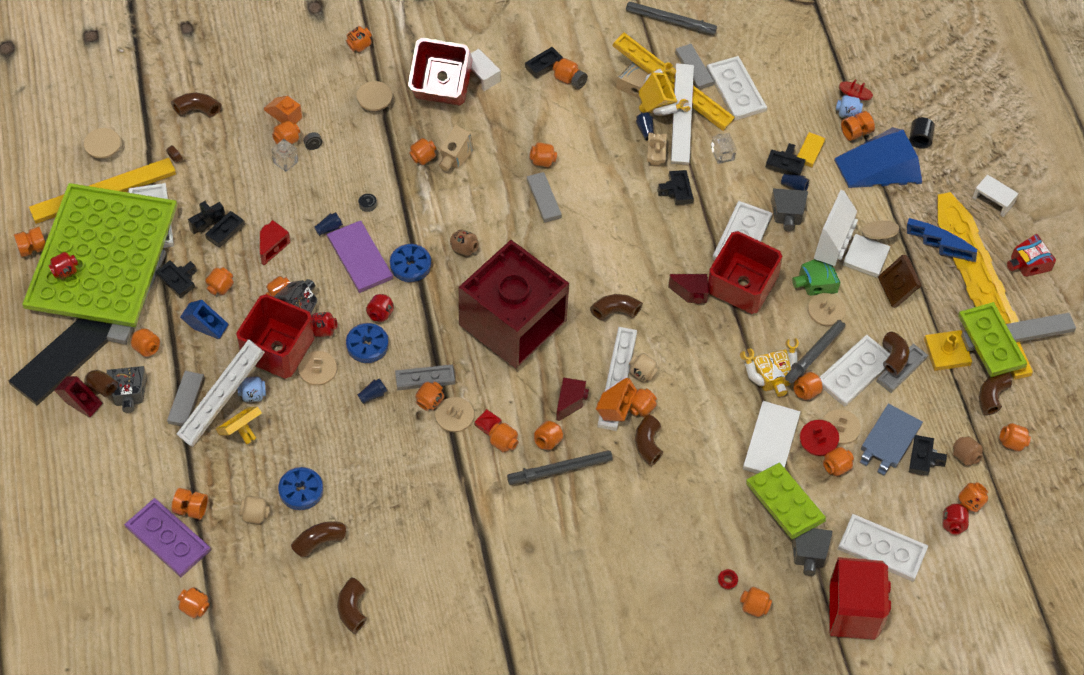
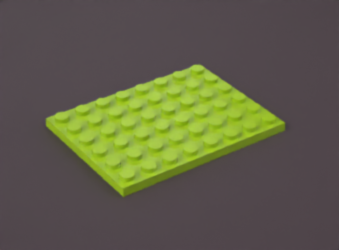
M68 183L23 301V308L136 328L177 208V201ZM63 252H67L70 256L74 254L79 263L76 266L77 273L64 280L55 278L48 266L51 264V258Z

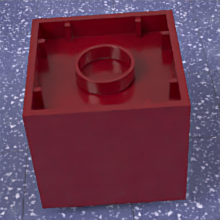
M510 240L458 287L459 325L517 369L567 321L570 283L513 240Z

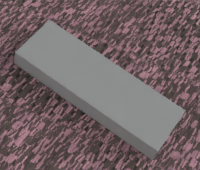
M692 44L676 48L675 53L682 64L694 65L693 84L700 90L713 86L714 81Z
M545 173L527 176L528 185L544 223L560 219L562 214Z
M915 344L909 347L908 363L898 376H893L886 370L877 378L876 382L890 393L927 359L928 354Z
M453 364L395 371L397 391L417 389L424 382L433 383L435 381L441 386L455 384Z
M184 372L167 419L168 424L183 426L190 417L204 381V374Z

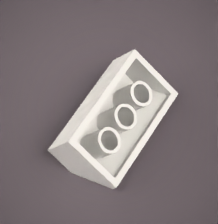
M840 190L822 229L814 259L833 266L836 265L838 259L842 260L858 222V219H855L857 210L843 190Z

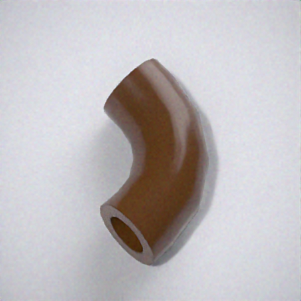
M198 92L186 93L171 101L174 111L179 116L189 111L198 110L204 112L209 117H213L219 113L222 106L213 97Z
M612 294L596 301L590 307V311L594 317L602 321L610 314L616 312L624 313L634 318L640 312L643 303L629 295Z
M891 331L884 336L882 342L883 347L890 351V355L883 362V366L890 374L898 376L908 363L910 350L907 341L899 334Z
M92 370L84 378V384L95 395L101 394L104 397H108L115 392L118 386V382L100 370Z
M1009 372L994 377L989 376L981 385L979 402L984 415L995 414L1002 408L998 397L1001 391L1012 387Z
M650 414L644 417L637 427L634 441L638 454L649 466H653L659 461L663 451L654 441L656 433L661 429V424Z
M338 521L316 524L303 531L292 542L291 548L300 557H307L312 550L323 543L341 542L346 535V527L342 522Z
M351 577L339 593L337 609L340 620L349 631L355 634L363 627L367 620V617L358 608V600L366 590L357 579Z

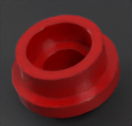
M731 569L723 570L718 575V584L724 589H733L738 584V576ZM729 578L731 582H726L724 579Z

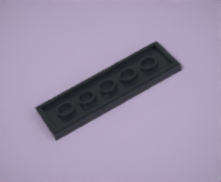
M79 318L8 380L9 384L36 406L39 405L57 388L66 376H71L109 342L107 335L112 323Z

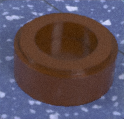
M173 145L166 149L167 154L175 163L178 164L183 160L181 154Z

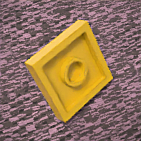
M962 330L925 335L924 342L934 371L971 366L972 359L961 337Z
M247 407L215 428L219 435H230L237 430L245 444H249L252 442L251 440H255L257 437L253 434L247 423L262 414L259 407Z

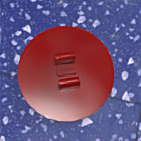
M856 79L853 82L844 81L839 84V89L848 96L856 97L860 100H871L873 97L872 92L865 88V83H862V85L856 84Z
M812 420L801 429L800 443L808 453L815 456H825L828 452L837 448L839 433L836 427L828 421Z

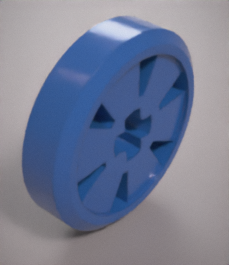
M405 244L396 248L391 254L390 269L399 280L416 282L426 277L430 272L431 257L424 247L417 244ZM411 261H414V264H412V263H411L410 265L407 264V262L410 263Z
M359 324L353 327L346 337L348 354L354 360L362 363L378 361L388 350L387 333L376 324Z
M293 468L281 477L278 485L281 501L291 509H309L315 506L323 495L321 477L310 468ZM302 486H304L305 490L301 489L300 491H297V487L301 488Z

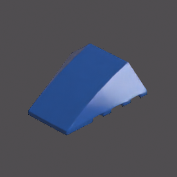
M892 127L834 159L848 188L873 187L874 184L889 186L892 183L907 185L910 182L922 184L919 158L902 129Z

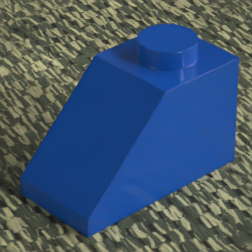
M203 300L190 302L180 317L194 330L216 339H220L228 326V323Z

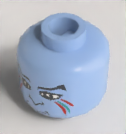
M844 95L841 100L837 101L836 110L839 111L838 114L841 118H848L861 113L863 103H860L859 98Z
M259 376L246 377L237 388L238 396H242L243 401L246 403L260 402L263 396H266L265 381H262Z

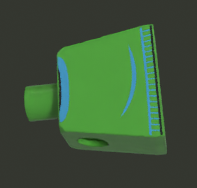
M816 259L802 264L799 276L792 278L794 288L804 286L809 296L821 293H838L841 283L833 265Z

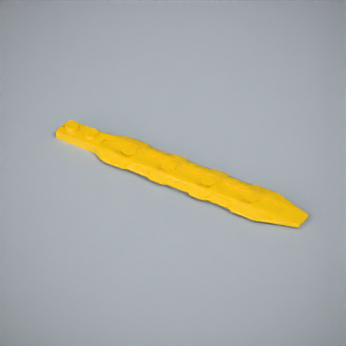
M951 192L938 194L937 224L939 228L960 237L978 249L976 262L953 257L956 268L960 270L966 284V291L970 300L973 301L975 307L994 302L1006 324L1019 322L1015 311L1012 310L1005 295V288L993 268L989 252L985 249L978 234L979 230L973 216ZM1020 342L1016 343L1027 365L1025 368L1010 372L1013 380L1030 377L1033 374Z

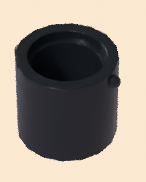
M921 117L912 121L909 141L913 147L925 149L932 145L935 128L932 120Z

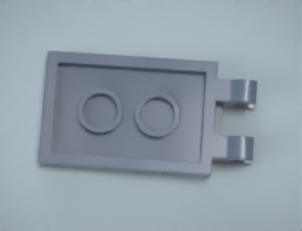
M888 403L861 447L864 453L860 463L867 466L874 456L882 461L877 471L878 473L885 475L890 466L896 468L913 441L914 436L922 426L923 421Z

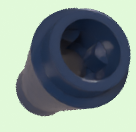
M641 113L636 117V124L644 136V140L648 141V134H654L653 117L650 116V113Z
M784 174L781 184L793 190L807 191L809 179L806 176Z
M336 212L333 214L329 213L314 226V229L321 236L322 234L340 229L339 227L343 224Z
M380 378L374 379L357 396L364 404L384 396L387 389Z

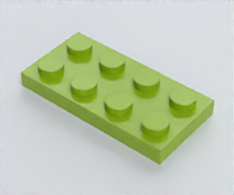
M994 302L959 312L958 317L990 377L1026 367L1027 362Z
M780 462L746 479L747 486L791 539L826 522L825 515Z

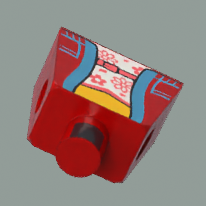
M1035 234L1014 248L1011 255L1012 260L1007 261V266L1010 271L1019 269L1023 276L1028 277L1052 271L1056 259L1039 235Z

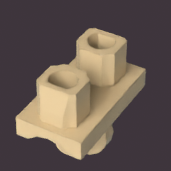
M648 134L647 162H650L651 166H661V163H665L667 134Z

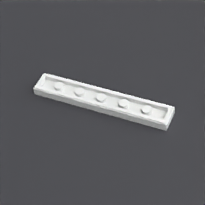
M676 63L674 94L677 102L675 104H678L681 99H686L689 103H685L683 107L689 106L691 109L687 112L679 109L673 113L671 164L689 165L694 65Z
M618 327L605 391L623 379L628 378L629 362L632 359L637 330ZM599 416L597 427L617 431L619 421H604Z
M248 340L177 432V435L193 447L265 352L251 340Z

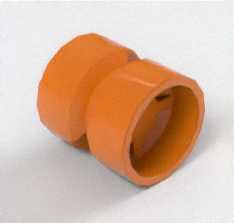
M863 111L855 116L843 119L841 128L846 139L852 141L860 138L861 135L865 136L874 132L875 124L870 113Z
M40 227L29 229L28 233L23 231L14 234L22 258L32 255L33 251L37 253L43 251L46 243Z
M178 488L172 501V513L183 516L188 514L190 518L201 520L207 508L208 495L199 492L192 494L191 490Z

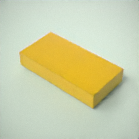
M809 132L797 157L806 159L805 165L813 167L826 138Z

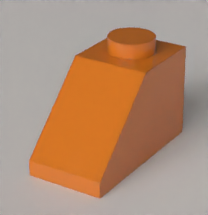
M289 96L276 97L264 107V111L281 123L290 121L294 124L302 119L301 105Z
M625 378L602 393L596 410L604 421L625 420L637 391L629 378Z

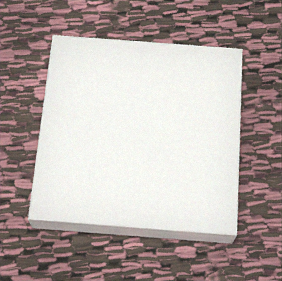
M855 234L843 266L878 278L890 246Z

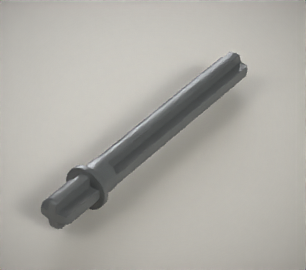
M628 2L626 6V11L693 29L698 31V33L704 32L715 35L717 31L716 25L706 23L704 20L699 21L634 2Z
M837 320L797 363L792 364L791 370L787 373L785 379L789 383H794L798 377L804 376L812 362L845 328V323Z
M607 450L536 468H523L522 471L508 474L507 480L510 485L521 482L527 484L529 481L612 461L613 457L611 451Z

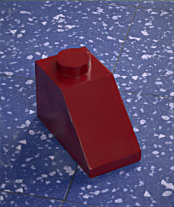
M707 274L669 275L668 288L687 303H707L709 294Z
M66 376L54 390L66 404L87 417H91L103 404L77 376Z
M563 377L556 420L560 421L582 408L583 401L588 400L589 389H586V381Z

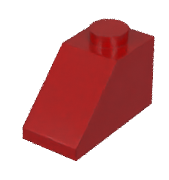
M274 220L264 225L260 231V258L262 265H266L290 244L289 232Z

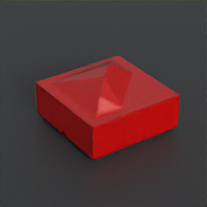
M486 409L475 420L474 425L489 436L493 426L501 424L502 420Z

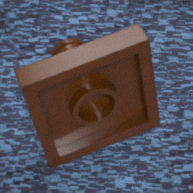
M901 255L878 276L891 306L896 308L922 286L907 255Z

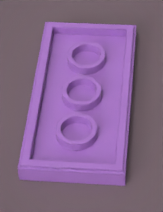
M361 220L327 234L328 240L359 293L393 279L391 271Z
M156 498L151 500L124 524L127 530L180 578L211 551V548Z

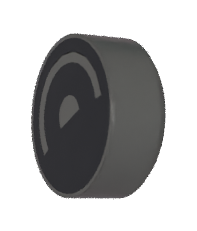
M581 70L576 72L571 81L572 86L581 89L585 85L588 75Z
M316 132L307 134L303 140L308 150L318 149L323 142L320 134Z
M367 193L359 197V208L362 211L370 212L377 207V199L373 194Z

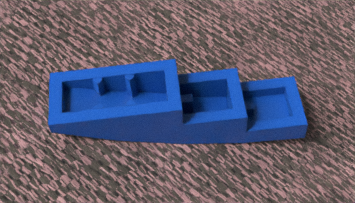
M912 218L908 219L907 234L923 237V244L939 247V254L976 262L978 249L965 240L929 223Z

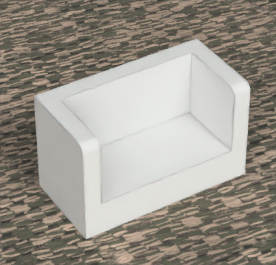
M480 49L472 52L471 70L482 80V90L486 91L500 82L501 70Z
M987 175L976 187L972 198L976 200L980 194L984 195L1003 207L1000 215L1004 217L1014 205L1018 193Z

